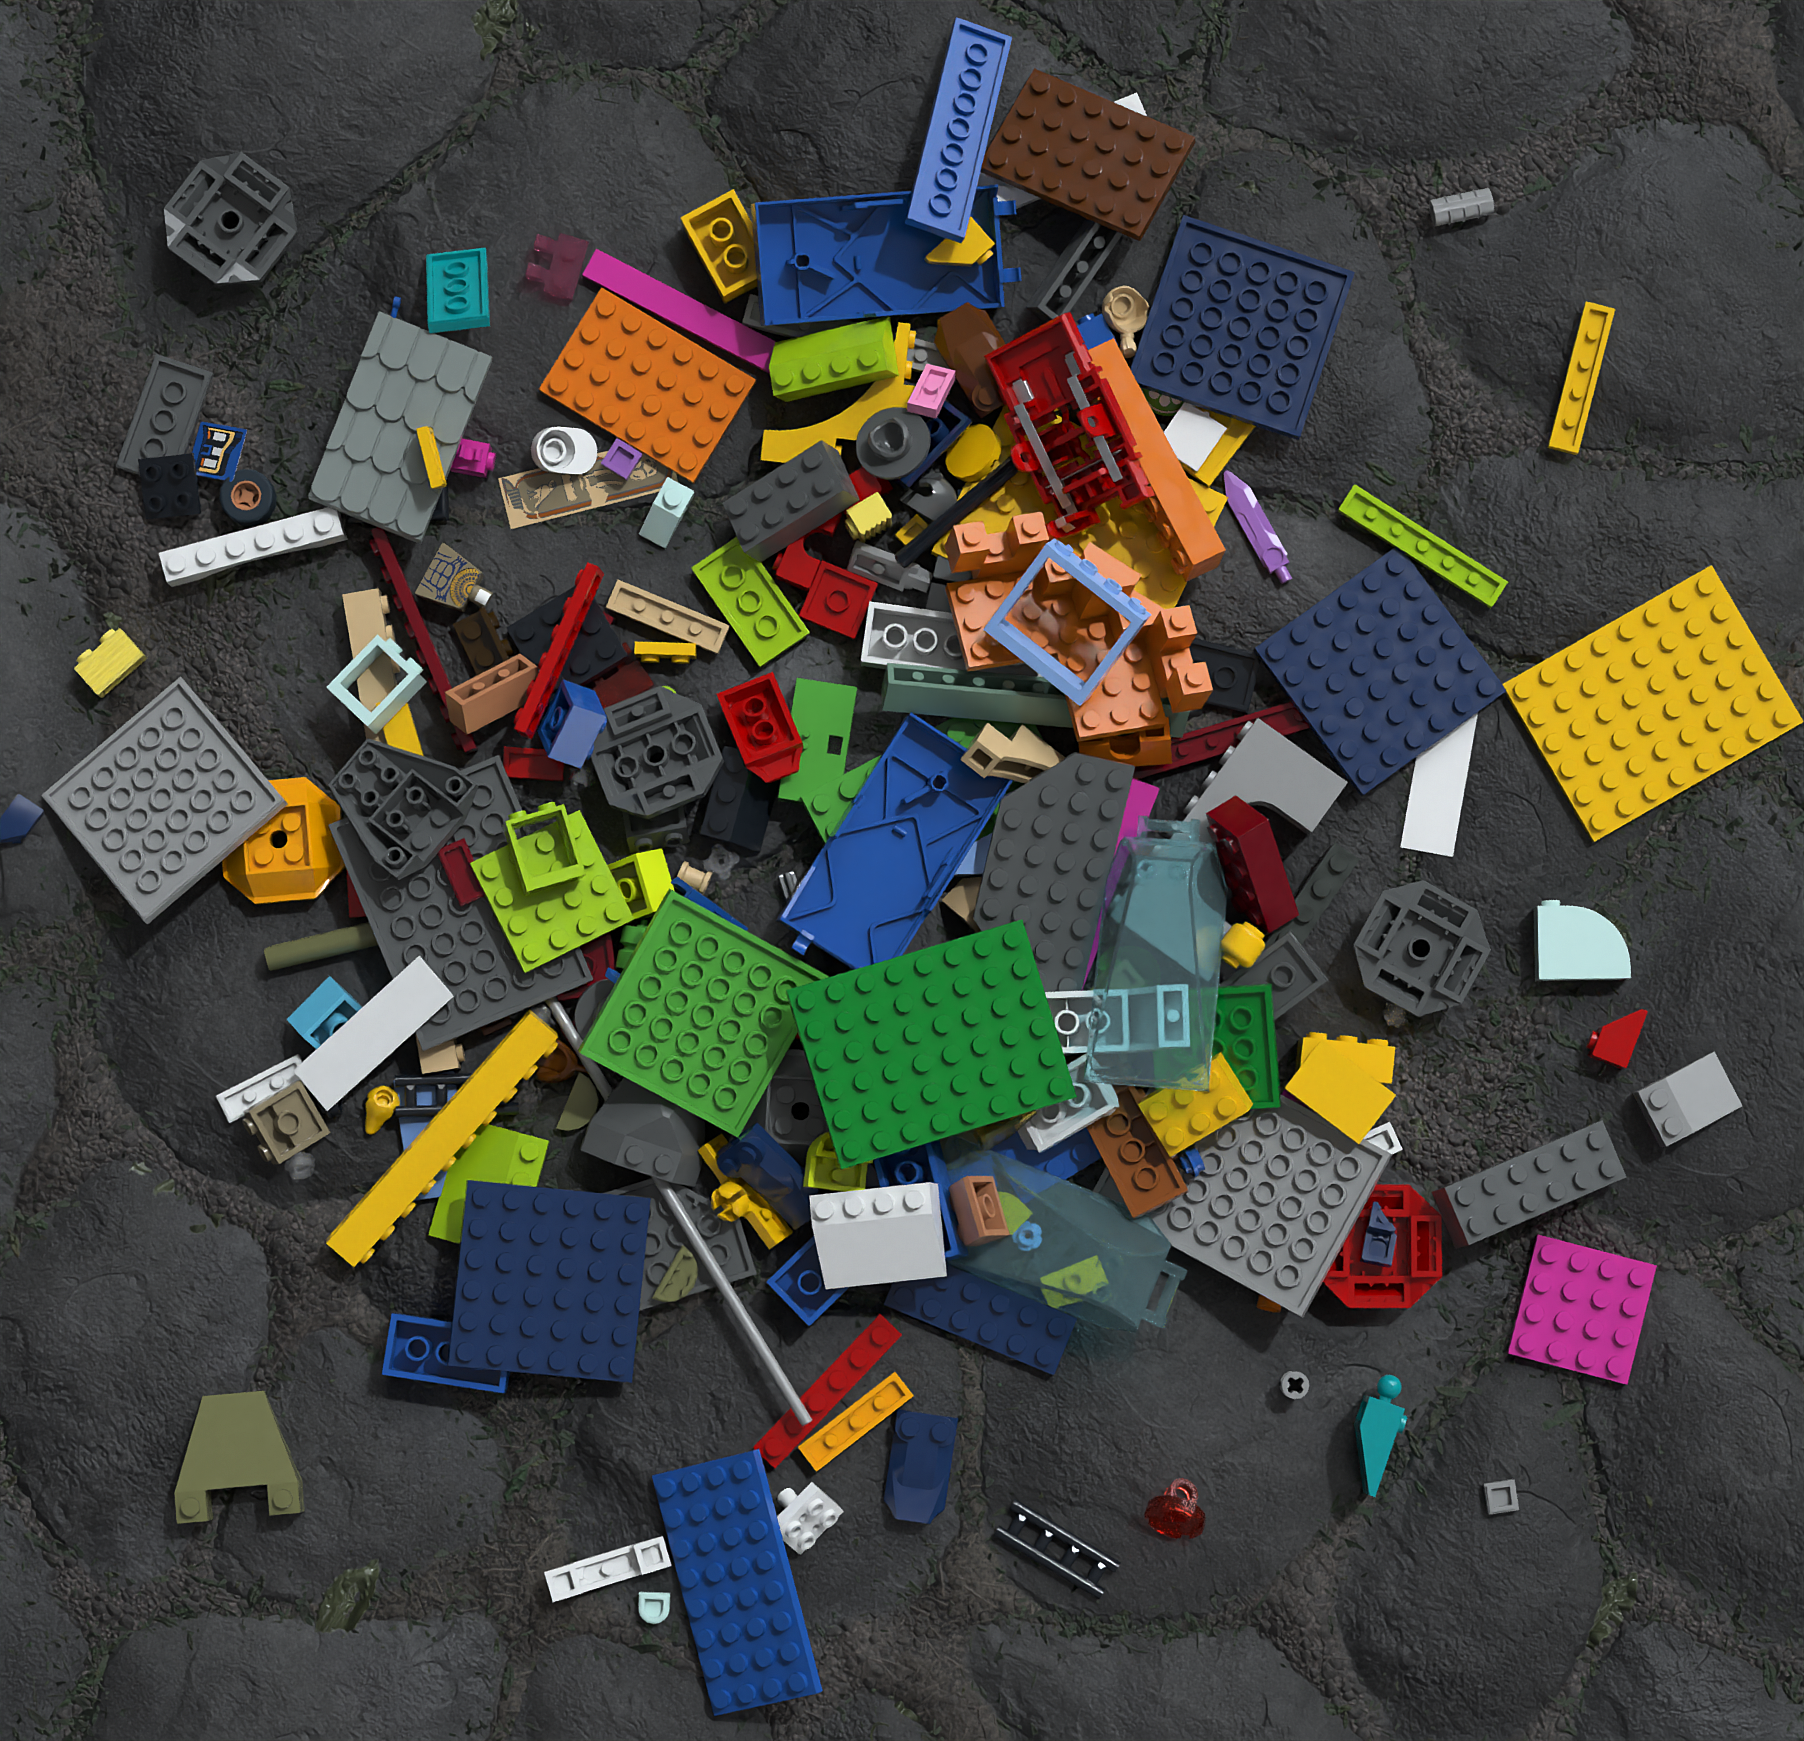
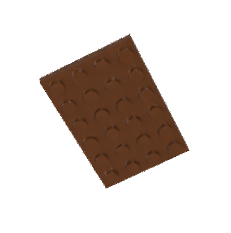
M1034 68L984 155L981 173L1141 241L1196 142L1194 136Z

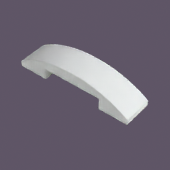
M660 1536L546 1571L544 1574L552 1601L555 1602L618 1581L669 1567L671 1562L664 1538Z

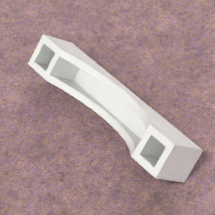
M327 507L160 552L159 556L166 582L171 587L203 579L240 564L283 553L330 545L347 540L340 512Z

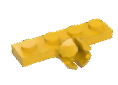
M720 1134L697 1150L721 1184L712 1193L711 1207L715 1210L722 1206L724 1211L717 1216L724 1221L733 1222L740 1217H745L770 1250L791 1235L793 1231L783 1217L741 1177H727L720 1171L717 1165V1158L719 1157L717 1153L723 1145L728 1143L723 1134Z

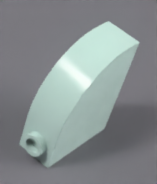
M1560 900L1541 901V906L1534 908L1535 981L1628 980L1631 978L1630 957L1626 943L1617 928L1605 917L1584 907L1560 906Z

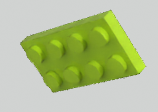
M737 537L691 568L760 668L810 634L763 564L743 552Z

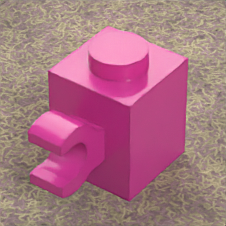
M462 439L450 471L487 478L488 470L493 471L496 453H492V447L489 443Z

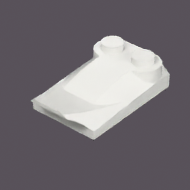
M1086 1053L1067 1065L1077 1095L1076 1098L1011 1117L1027 1150H1037L1039 1153H1042L1098 1119L1111 1115L1120 1107L1117 1095L1110 1081L1091 1053Z

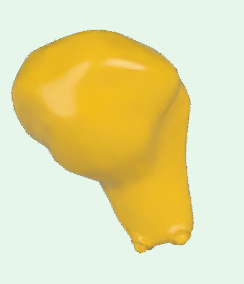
M378 1086L367 1095L368 1100L365 1103V1131L369 1135L376 1133L383 1123L392 1117L393 1112L396 1111V1106H400L397 1092L390 1087Z

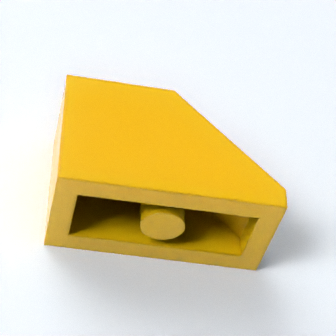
M970 217L962 243L946 238L925 256L924 260L928 264L971 267L977 262L981 266L994 254L990 249L994 247L995 243L975 220Z

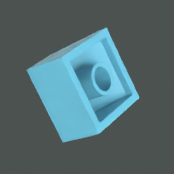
M329 976L287 1020L306 1041L317 1049L353 1017L362 1006Z

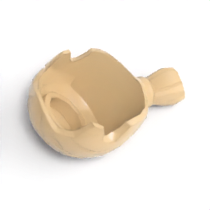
M1120 286L1112 289L1105 296L1102 303V315L1108 326L1120 334V351L1124 358L1135 356L1137 347L1133 340L1134 333L1146 325L1149 308L1148 302L1141 294L1129 286Z

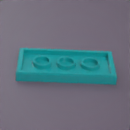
M486 248L427 254V314L429 333L490 326Z

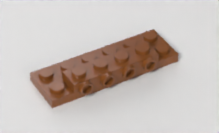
M1095 1054L1092 1056L1104 1070L1117 1095L1120 1107L1111 1115L1098 1119L1086 1128L1133 1220L1189 1193L1173 1162V1160L1178 1158L1177 1155L1169 1156L1138 1106L1139 1102L1146 1095L1142 1088L1136 1090L1132 1079L1136 1078L1129 1062L1122 1063L1118 1054ZM1065 1055L1067 1065L1082 1055Z

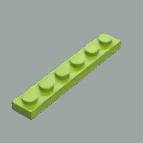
M1355 484L1338 509V512L1394 548L1400 549L1407 556L1490 609L1508 583L1502 577Z

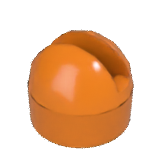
M1259 1295L1257 1308L1269 1312H1281L1282 1306Z

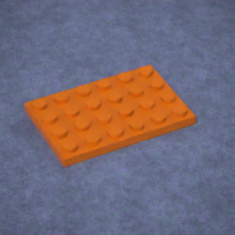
M601 287L541 384L539 391L694 484L756 384V379Z

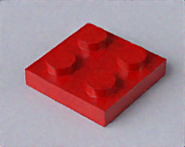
M822 560L799 617L855 640L867 613L869 601H872L878 583Z

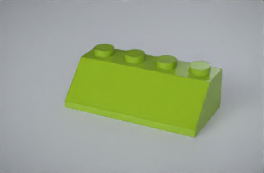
M885 316L775 342L769 364L773 396L788 402L899 376L890 317Z

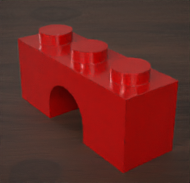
M843 511L788 545L784 554L778 553L773 565V569L777 571L775 574L776 579L809 592L821 561L809 556L805 552L804 543L814 533H823L833 537Z

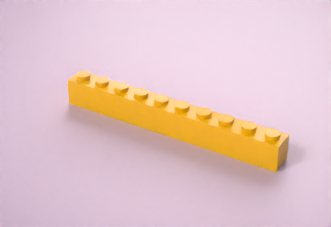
M529 1009L327 1237L326 1244L353 1267L359 1261L364 1264L375 1252L372 1246L379 1239L385 1241L394 1231L395 1226L392 1224L399 1216L405 1218L416 1205L413 1200L421 1192L425 1195L436 1183L433 1179L440 1170L446 1172L457 1159L453 1155L459 1148L466 1149L477 1137L474 1133L481 1124L487 1126L497 1114L494 1109L501 1101L506 1104L517 1092L514 1086L522 1078L528 1080L538 1068L535 1065L542 1055L547 1058L558 1045L555 1041L558 1038L557 1032Z

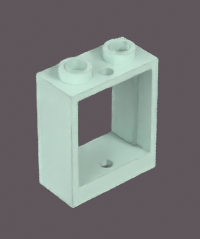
M378 634L327 686L375 734L427 682L420 675L423 669L411 657L405 661L399 655L403 650L391 638L385 642ZM384 651L408 675L370 712L347 689Z

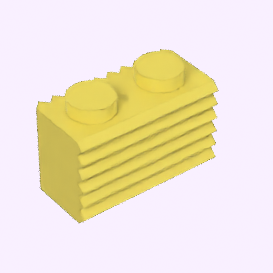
M878 492L846 510L847 519L844 520L846 523L845 527L853 540L859 538L860 542L865 543L866 539H871V536L876 537V533L881 534V530L886 531L887 527L891 528L892 514Z
M120 628L116 632L113 629L106 632L99 640L101 642L99 647L93 652L90 649L86 650L76 660L78 665L74 669L101 698L114 689L116 685L147 659L143 652Z

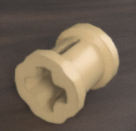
M684 861L677 877L704 895L713 873L699 871L690 867L689 862Z

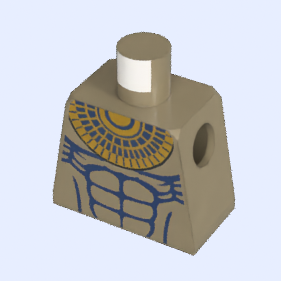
M443 542L415 592L417 597L463 613L470 602L486 608L493 596L492 592L479 586L484 577L483 573Z

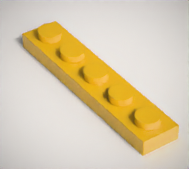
M1587 301L1584 303L1547 448L1577 455L1579 452L1615 312L1614 308Z

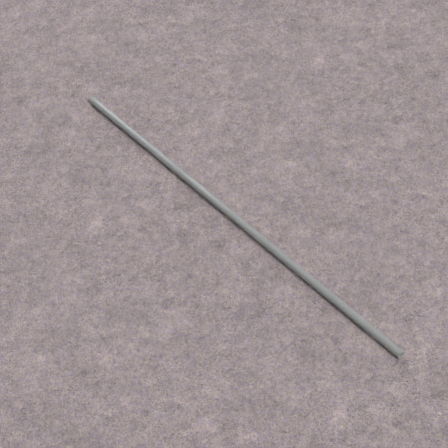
M557 997L546 1000L545 1003L606 1102L609 1094L612 1092L611 1086L597 1063L578 1052L583 1040ZM651 1176L801 1426L803 1427L812 1421V1418L671 1185L666 1180Z

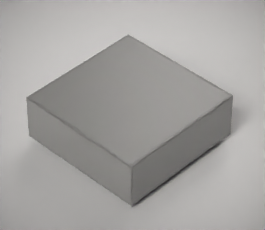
M1514 1479L1483 1483L1487 1514L1519 1510Z

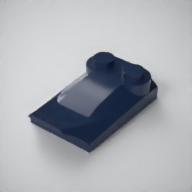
M755 1123L742 1132L739 1137H735L720 1148L717 1153L719 1156L717 1158V1165L725 1176L731 1178L741 1177L794 1230L811 1220L809 1196L817 1195L819 1189L803 1187L805 1170L758 1123Z
M897 1409L884 1501L889 1506L894 1519L930 1524L940 1512L945 1510L958 1418Z

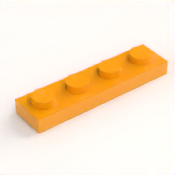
M893 1372L799 1445L798 1448L817 1472L914 1395L898 1374Z

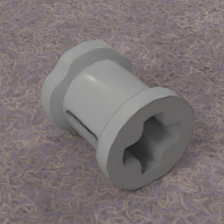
M1288 1371L1280 1379V1390L1289 1398L1300 1399L1309 1390V1380L1301 1372ZM1289 1378L1301 1379L1299 1383L1301 1390L1299 1392L1295 1390L1288 1391L1287 1388L1290 1386Z

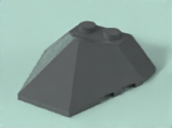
M624 1077L616 1089H613L609 1094L607 1101L600 1110L590 1119L580 1150L631 1170L672 1183L695 1187L704 1159L697 1150L705 1145V1120Z

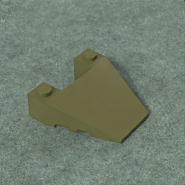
M265 1391L202 1396L175 1489L177 1524L203 1522L213 1519L211 1489L267 1485L269 1516L305 1511L302 1478L294 1464L291 1452L283 1438Z

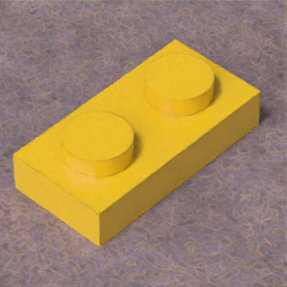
M635 642L634 654L636 657H640L641 662L659 663V658H671V663L689 664L690 659L697 658L696 643Z

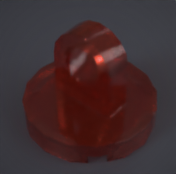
M1184 1478L1174 1480L1167 1487L1164 1495L1155 1496L1150 1499L1144 1513V1517L1149 1519L1148 1524L1152 1529L1162 1535L1175 1539H1181L1182 1535H1189L1188 1539L1201 1535L1206 1523L1205 1513L1196 1505L1198 1499L1197 1488L1191 1481ZM1176 1489L1183 1490L1187 1495V1499L1178 1497Z

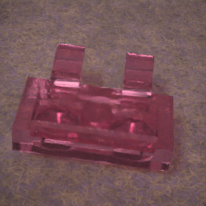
M560 233L557 242L549 237L537 234L534 250L552 254L553 259L549 270L528 263L525 274L526 279L545 283L544 293L573 301L589 241Z

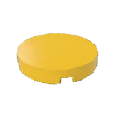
M971 425L947 450L945 462L948 471L964 482L977 481L986 476L993 469L990 466L994 460L998 461L1001 454L1002 444L999 435L987 425Z

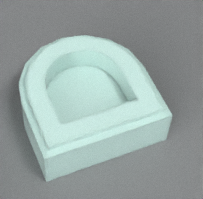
M639 1592V1614L642 1619L651 1624L660 1623L665 1620L670 1609V1593Z

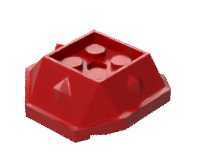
M1376 1184L1323 1283L1347 1308H1411L1442 1278L1441 1214L1410 1185ZM1373 1201L1379 1203L1382 1212L1390 1224L1392 1223L1396 1228L1395 1234L1397 1239L1390 1268L1360 1262Z

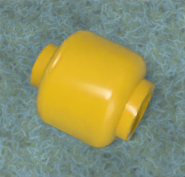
M1244 922L1243 925L1233 924L1219 943V947L1224 953L1222 959L1235 969L1239 965L1246 968L1251 967L1265 949V943L1262 940L1265 937L1264 934L1248 922Z

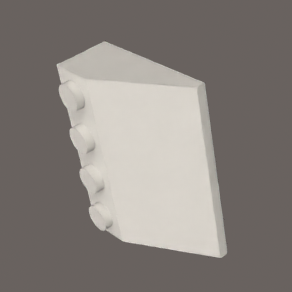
M927 1182L809 1196L812 1229L826 1289L947 1277L938 1184Z

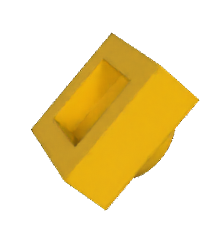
M916 514L895 534V537L905 546L927 528L928 524Z

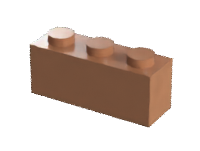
M518 654L446 691L445 696L450 722L464 733L469 734L524 706L528 699L526 696L527 688L532 680H536L538 667L523 655Z

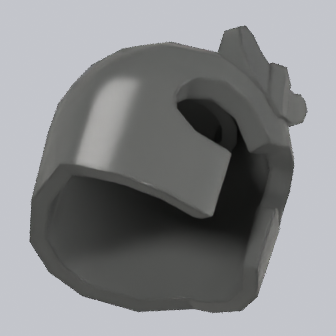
M929 468L925 476L920 477L916 484L909 488L899 500L912 507L929 526L957 502V495L954 488L943 478L942 473H935L932 468Z

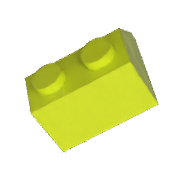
M662 848L636 853L607 865L634 917V920L629 923L654 916L669 889L674 891V887L670 883L672 880Z

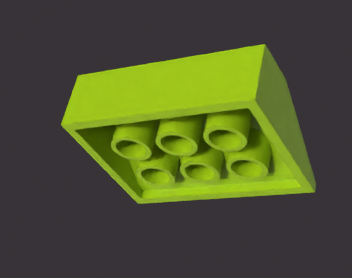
M481 1124L474 1132L477 1135L474 1141L466 1149L460 1147L453 1155L457 1159L447 1170L442 1193L438 1199L428 1235L460 1244L466 1180L537 1187L550 1141L490 1124L487 1126Z

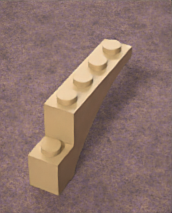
M987 723L970 742L960 760L983 778L995 776L1027 783V781L1064 760L1065 757L1023 724L1008 739Z

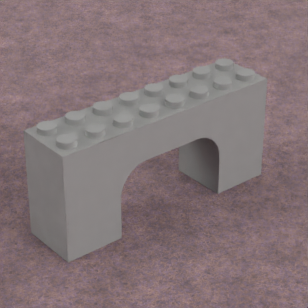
M1257 718L1254 724L1248 720L1236 737L1241 741L1236 749L1230 745L1220 759L1219 763L1223 765L1218 774L1212 770L1201 786L1205 792L1200 798L1194 795L1183 811L1187 814V817L1182 823L1176 820L1165 836L1169 839V842L1164 848L1158 845L1148 859V862L1152 864L1146 873L1140 870L1130 884L1134 889L1129 897L1123 894L1113 907V912L1116 913L1113 918L1115 922L1200 983L1205 982L1224 955L1219 947V943L1231 928L1230 924L1202 905L1193 890L1192 878L1194 870L1214 842L1207 830L1209 822L1206 813L1232 797L1238 796L1250 806L1260 805L1270 808L1306 835H1309L1348 783L1259 718Z

